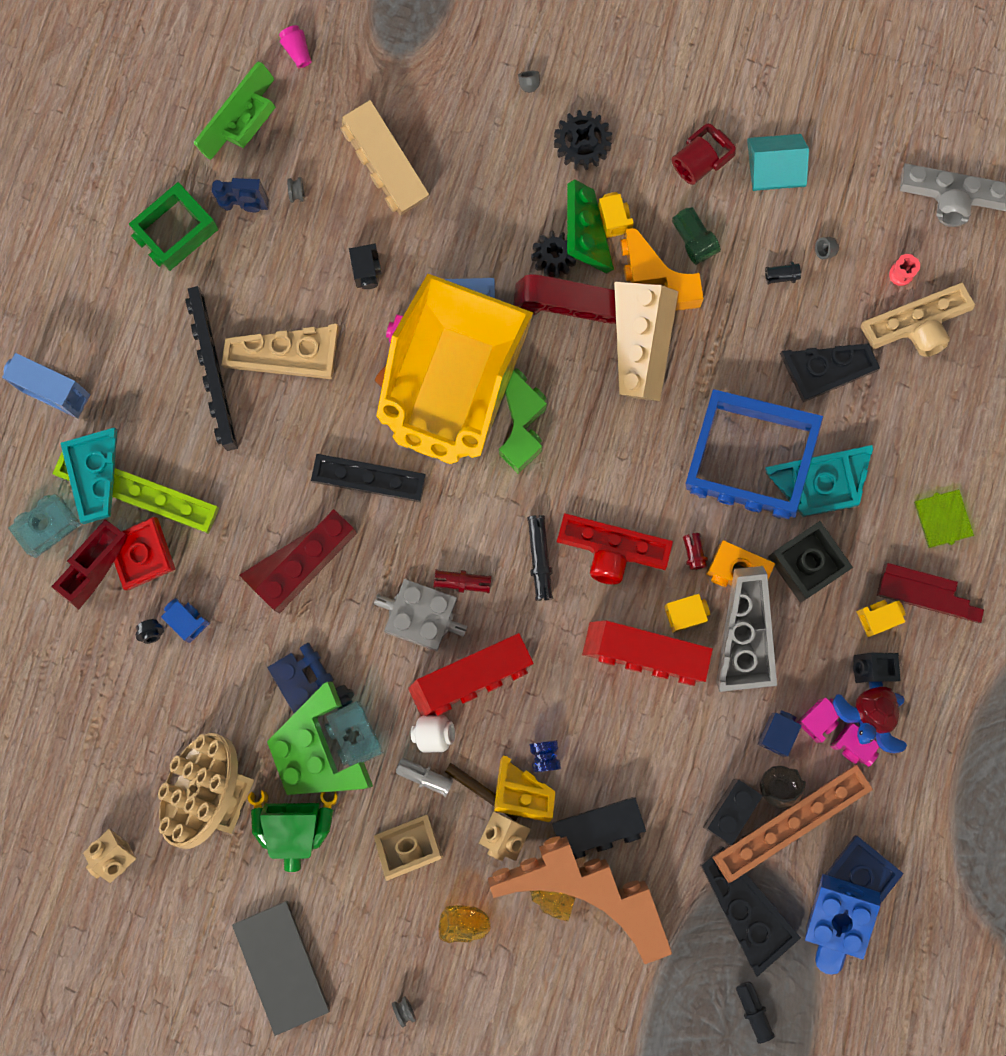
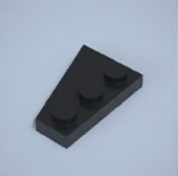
M869 344L835 346L834 348L826 349L808 348L801 351L784 350L780 352L802 402L811 400L877 372L880 369Z

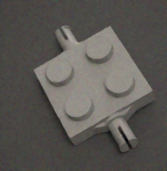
M407 579L403 580L400 591L394 599L377 594L374 605L389 610V619L384 630L385 633L437 652L442 639L448 631L464 637L468 628L467 625L452 621V612L457 597Z

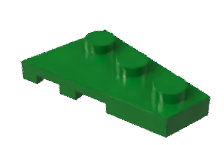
M574 179L567 184V254L607 274L614 270L595 191Z

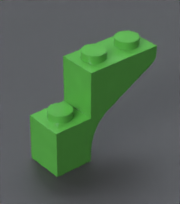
M515 368L505 391L514 426L508 440L499 448V456L519 474L542 452L541 438L532 429L529 431L526 429L546 411L547 403L545 400L547 398L538 388L532 389L526 383V376L518 368Z

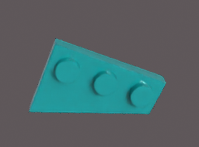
M115 427L60 443L80 523L82 524L111 517L117 429Z

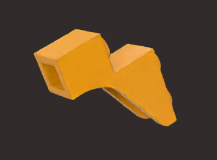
M626 229L624 239H620L622 256L627 255L628 265H624L626 282L663 285L679 291L675 311L700 308L704 300L700 273L683 274L669 269L637 229Z

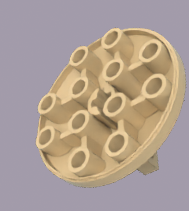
M215 733L201 734L185 748L180 756H175L172 759L166 783L161 785L158 792V798L161 799L159 832L163 834L165 840L170 845L181 849L194 848L203 843L215 829L232 834L254 779L238 773L237 753L234 745L228 738ZM173 773L180 775L175 785L169 784Z

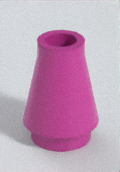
M298 25L289 26L279 33L281 38L280 44L296 63L297 68L300 69L310 65L312 60L309 55L304 31L300 30Z

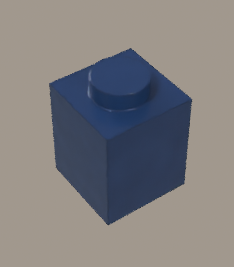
M781 710L779 714L776 712L771 713L757 745L782 757H788L802 725L795 722L797 717Z

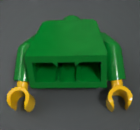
M261 790V800L256 803L254 792H250L248 794V801L254 805V809L251 810L252 834L262 848L268 850L270 858L284 859L285 871H299L301 869V859L310 858L312 851L320 848L330 832L334 812L331 807L338 800L336 791L334 800L331 802H326L324 800L325 792H321L322 808H320V803H267L268 795L263 790Z

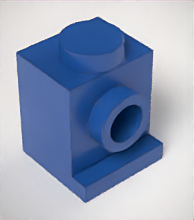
M177 598L166 605L164 608L165 613L161 616L184 641L189 643L210 624L203 617L197 618L200 613L189 602L184 605Z

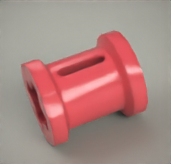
M912 254L901 255L889 271L890 280L898 286L908 285L920 270L919 260Z

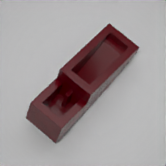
M105 519L67 560L70 564L69 568L51 587L79 610L111 568L125 542L126 534Z

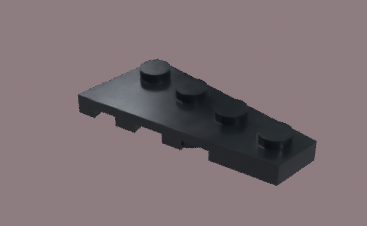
M721 846L700 866L755 976L758 977L801 937L746 873L731 883L727 882L712 858L725 849Z

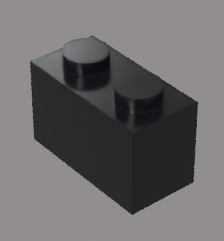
M733 779L703 828L725 843L733 845L763 795L739 779Z

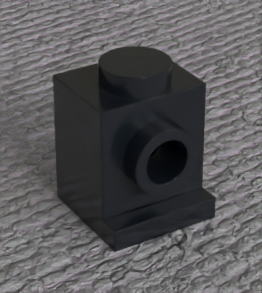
M376 243L349 248L356 287H362V289L376 288L378 286L377 275L382 274Z

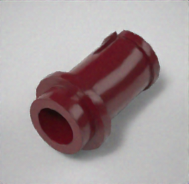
M692 533L694 545H692L689 534L683 536L688 557L686 565L690 566V570L707 567L708 557L704 556L700 533Z

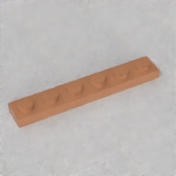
M854 765L712 858L727 882L731 883L873 789L858 765Z

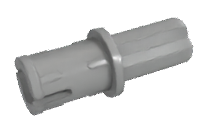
M404 758L400 760L396 768L398 775L420 784V788L422 786L427 787L445 797L453 783L452 779L431 771V767L428 766L426 769Z

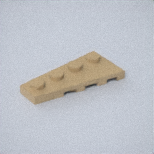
M331 324L328 327H308L291 332L285 330L268 335L255 334L225 338L221 365L223 368L332 379L339 325Z

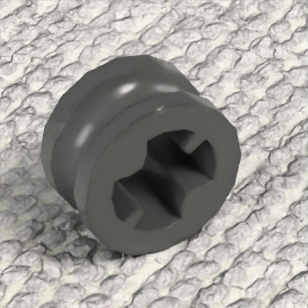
M298 177L296 181L288 178L287 185L290 203H293L296 199H299L301 202L305 201L302 177Z
M406 996L402 997L400 1003L392 1002L394 1013L402 1028L406 1026L408 1021L412 1023L416 1021L414 1011Z

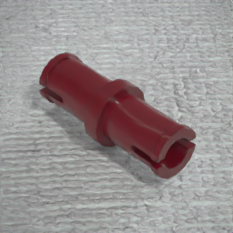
M435 569V578L446 579H434L433 587L458 589L460 593H464V590L490 593V585L479 584H491L490 575L467 574L465 570H461L458 573Z

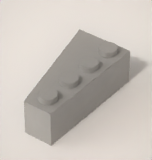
M763 566L734 569L716 679L719 692L777 686L768 577Z

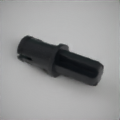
M744 982L738 985L736 991L745 1010L744 1018L749 1020L757 1038V1043L761 1044L772 1040L775 1035L765 1015L766 1007L761 1005L751 982Z

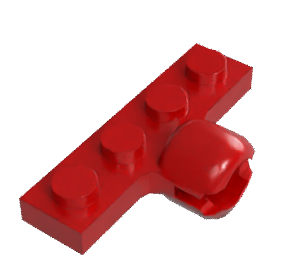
M566 513L563 515L557 538L558 543L591 551L594 555L590 569L591 577L598 582L609 585H616L622 581L628 562L666 570L673 544L671 540Z

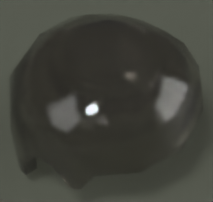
M772 766L763 773L760 791L768 804L779 809L790 808L801 800L805 792L806 781L802 780L797 769H789L785 766Z

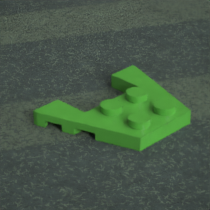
M333 682L324 683L267 741L287 795L357 790L373 787L364 762H359L338 772L324 737L318 717L342 706Z

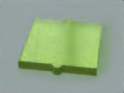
M959 489L943 494L937 492L932 497L914 502L928 548L947 543L953 545L955 541L974 536Z

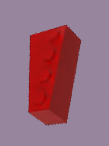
M604 620L589 623L582 655L596 658L598 662L615 666V663L625 665V669L642 673V669L651 671V676L668 679L669 676L679 678L678 683L695 686L696 682H706L713 648Z
M518 633L418 678L408 690L421 716H428L434 713L439 716L453 709L451 705L459 701L465 704L477 698V693L484 689H487V692H491L503 686L502 681L509 677L514 681L527 675V669L534 663Z

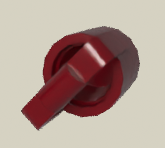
M708 123L690 136L686 141L687 145L676 153L671 160L679 176L688 184L694 185L712 169L718 171L736 154V147L731 142V139L720 129L717 130L712 124ZM707 132L717 143L728 150L720 159L709 142L702 138Z

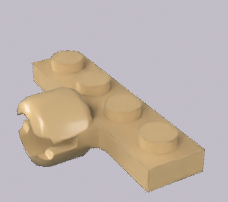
M960 283L862 322L861 329L873 350L901 338H909L912 340L919 355L930 357L944 350L950 341V337L944 329L942 322L972 311L975 303L964 284Z

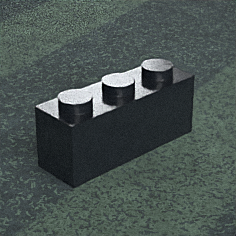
M636 797L552 822L555 836L567 837L575 860L585 857L586 850L596 847L597 852L613 848L612 842L624 839L625 843L641 839L640 833L646 832Z

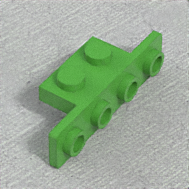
M258 61L195 139L194 145L207 159L211 160L226 141L244 149L276 108L271 100L262 97L274 81V77L263 63Z

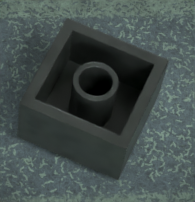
M821 521L768 556L770 561L775 563V568L800 603L853 568Z

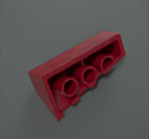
M333 509L315 528L244 571L239 576L274 611L280 614L348 544L357 532Z

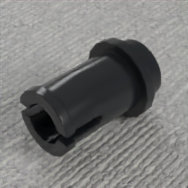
M791 261L789 265L765 267L767 285L786 281L795 283L796 280L801 279L799 263L794 264Z

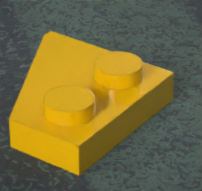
M502 756L500 759L494 811L550 822L553 819L555 791L546 784L538 782L535 776L527 770L523 772L510 763L512 759L508 756Z

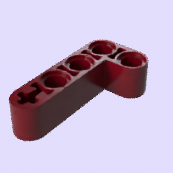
M536 274L526 275L515 284L513 305L533 312V316L540 311L616 324L615 290Z

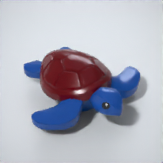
M869 682L870 689L858 696L856 707L851 706L842 695L837 694L835 696L833 706L840 719L847 723H859L860 727L857 731V737L860 744H869L876 737L877 744L885 752L901 753L906 749L907 744L904 741L890 734L898 724L899 706L904 703L903 696L897 693L894 694L891 688L883 687L882 682Z

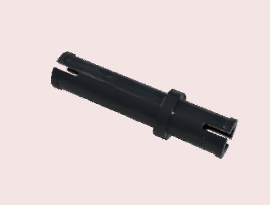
M534 515L527 517L533 565L530 573L534 577L535 601H542V599L547 601L553 599L550 578L553 570L552 567H549L545 516L539 515V518Z

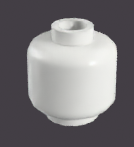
M442 714L439 716L423 715L418 718L416 726L411 728V740L424 753L444 752L449 748L450 744L454 743V724Z

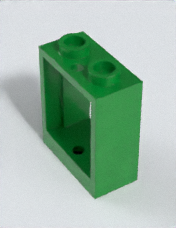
M179 182L129 223V226L134 231L131 237L141 248L146 245L152 251L148 255L158 267L164 265L169 271L219 230L214 220ZM179 202L199 224L164 253L144 230Z

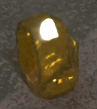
M530 891L532 901L540 905L543 913L557 919L569 921L575 897L557 892Z
M447 906L440 915L438 926L439 938L448 943L472 942L473 940L482 939L491 929L489 917L485 912L476 907Z

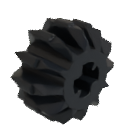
M550 231L549 238L541 234L539 237L540 243L533 244L535 252L531 254V259L537 262L535 264L537 271L544 269V276H549L550 272H554V277L559 278L560 271L568 275L570 273L569 266L574 267L576 265V259L567 254V240L564 241V232L559 237H555L554 231ZM551 252H556L558 257L553 258Z

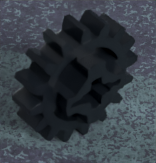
M578 110L577 117H573L568 113L567 122L559 121V129H555L554 137L557 138L554 140V148H559L557 150L558 158L565 156V165L574 162V169L577 170L579 165L583 164L585 170H588L589 163H593L597 167L599 166V158L606 160V151L611 150L612 143L609 141L612 140V132H607L608 122L601 124V115L594 119L592 118V111H588L586 116H582L581 110ZM596 132L600 136L601 143H598L599 140L595 137ZM565 137H567V141L570 142L569 148L566 145Z

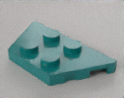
M873 445L813 457L798 508L800 515L808 517L859 506L868 473L870 457L873 452ZM802 460L765 468L766 474L789 501H791Z

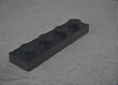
M316 454L311 477L312 483L420 503L426 480V474L322 454Z

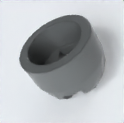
M531 70L518 74L519 85L524 92L531 93L539 87L540 75L538 71Z
M821 237L815 243V252L820 259H830L836 256L840 248L836 239L832 237Z

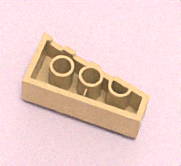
M371 100L342 117V127L340 128L344 136L355 148L361 163L366 165L372 173L370 176L378 189L382 188L386 194L385 201L392 212L397 210L401 216L428 199L429 193Z
M614 282L619 394L636 399L660 401L679 291L663 285Z

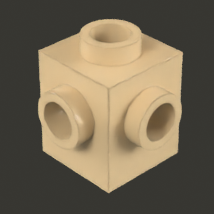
M493 811L479 844L488 848L487 854L495 859L503 861L507 857L516 861L530 832V828Z
M108 829L98 840L91 843L83 853L88 862L86 868L90 874L97 879L102 877L109 883L121 875L136 860L128 842L111 829Z

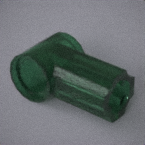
M693 207L683 209L672 218V223L685 242V250L693 264L697 265L721 252L716 236L710 230H706Z

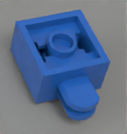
M822 874L805 935V941L818 945L815 961L820 971L830 975L838 974L843 968L847 954L864 960L880 909V892Z

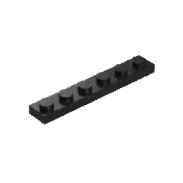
M198 286L187 288L189 298L185 299L189 315L193 314L195 324H191L194 339L199 340L201 348L197 350V356L200 365L205 366L206 375L202 376L206 392H210L212 401L208 402L212 418H216L218 428H214L218 445L222 444L227 451L238 449L204 294Z

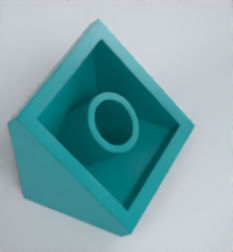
M801 134L747 139L753 191L807 186L809 147Z

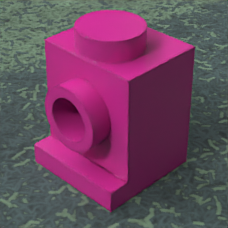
M826 697L819 699L797 721V723L802 725L801 728L816 743H822L826 739L822 735L824 732L828 735L839 725L837 721L839 716L834 709L833 699L828 700Z
M854 723L846 724L830 747L834 750L842 748L844 750L842 755L854 764L857 762L864 763L870 767L879 756L877 741L873 740L869 744H860L857 737L859 727Z

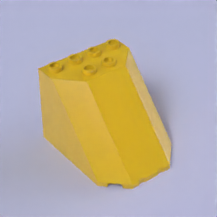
M427 273L392 335L376 415L382 424H387L394 432L392 437L397 444L406 448L409 447L432 458H438L448 464L459 462L460 458L466 456L471 458L481 456L527 336L533 312Z

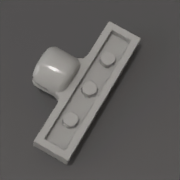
M906 163L903 166L900 191L935 198L938 202L937 218L945 226L958 227L965 224L969 220V216H971V206L973 205L1006 211L1005 182Z

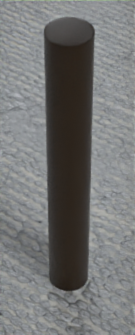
M449 764L445 770L446 774L492 806H495L496 794L454 764ZM504 813L514 821H516L519 817L516 815Z

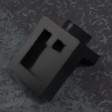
M871 652L853 656L855 683L901 681L899 653Z

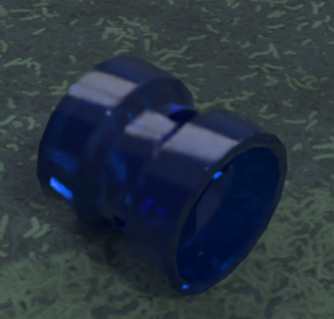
M557 740L529 744L530 753L535 755L534 762L532 763L533 773L561 769L560 760L557 759L554 753L558 750Z

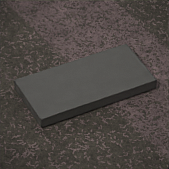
M288 901L232 924L274 1036L330 1012Z

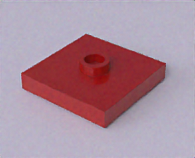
M152 517L122 531L127 537L114 564L123 590H131L176 570L157 517Z

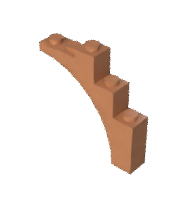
M552 837L546 840L544 845L539 846L543 858L526 859L520 863L519 867L511 870L509 868L499 869L492 874V877L488 878L493 898L515 892L541 890L564 893L585 900L604 911L624 929L634 942L644 964L672 954L650 890L645 881H630L624 884L622 889L618 890L606 859H592L585 862L584 867L578 868L567 837Z

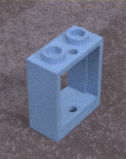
M17 353L4 366L2 378L20 392L77 419L91 395L75 380Z

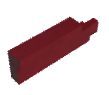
M886 563L883 566L876 596L894 601L899 600L901 603L979 624L982 622L984 609L970 606V600L954 596L958 584L957 581Z

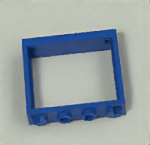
M713 389L685 483L686 489L690 491V494L698 495L699 498H706L708 495L718 498L717 501L722 504L734 505L735 502L745 505V509L760 513L762 510L773 512L772 515L779 519L781 517L789 519V517L796 518L822 426L823 416ZM717 409L810 432L790 502L697 478Z

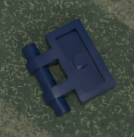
M232 178V182L215 180L212 183V193L222 209L229 211L233 208V205H239L241 209L252 213L268 210L269 200L260 179Z
M310 643L300 647L304 658L299 662L295 655L290 653L267 667L293 713L324 683L334 681L331 673H327L321 664V656L318 651L314 652ZM309 666L317 678L313 683H310L303 671Z

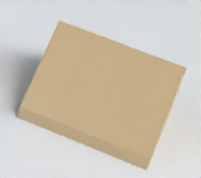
M428 815L374 835L386 881L444 857Z

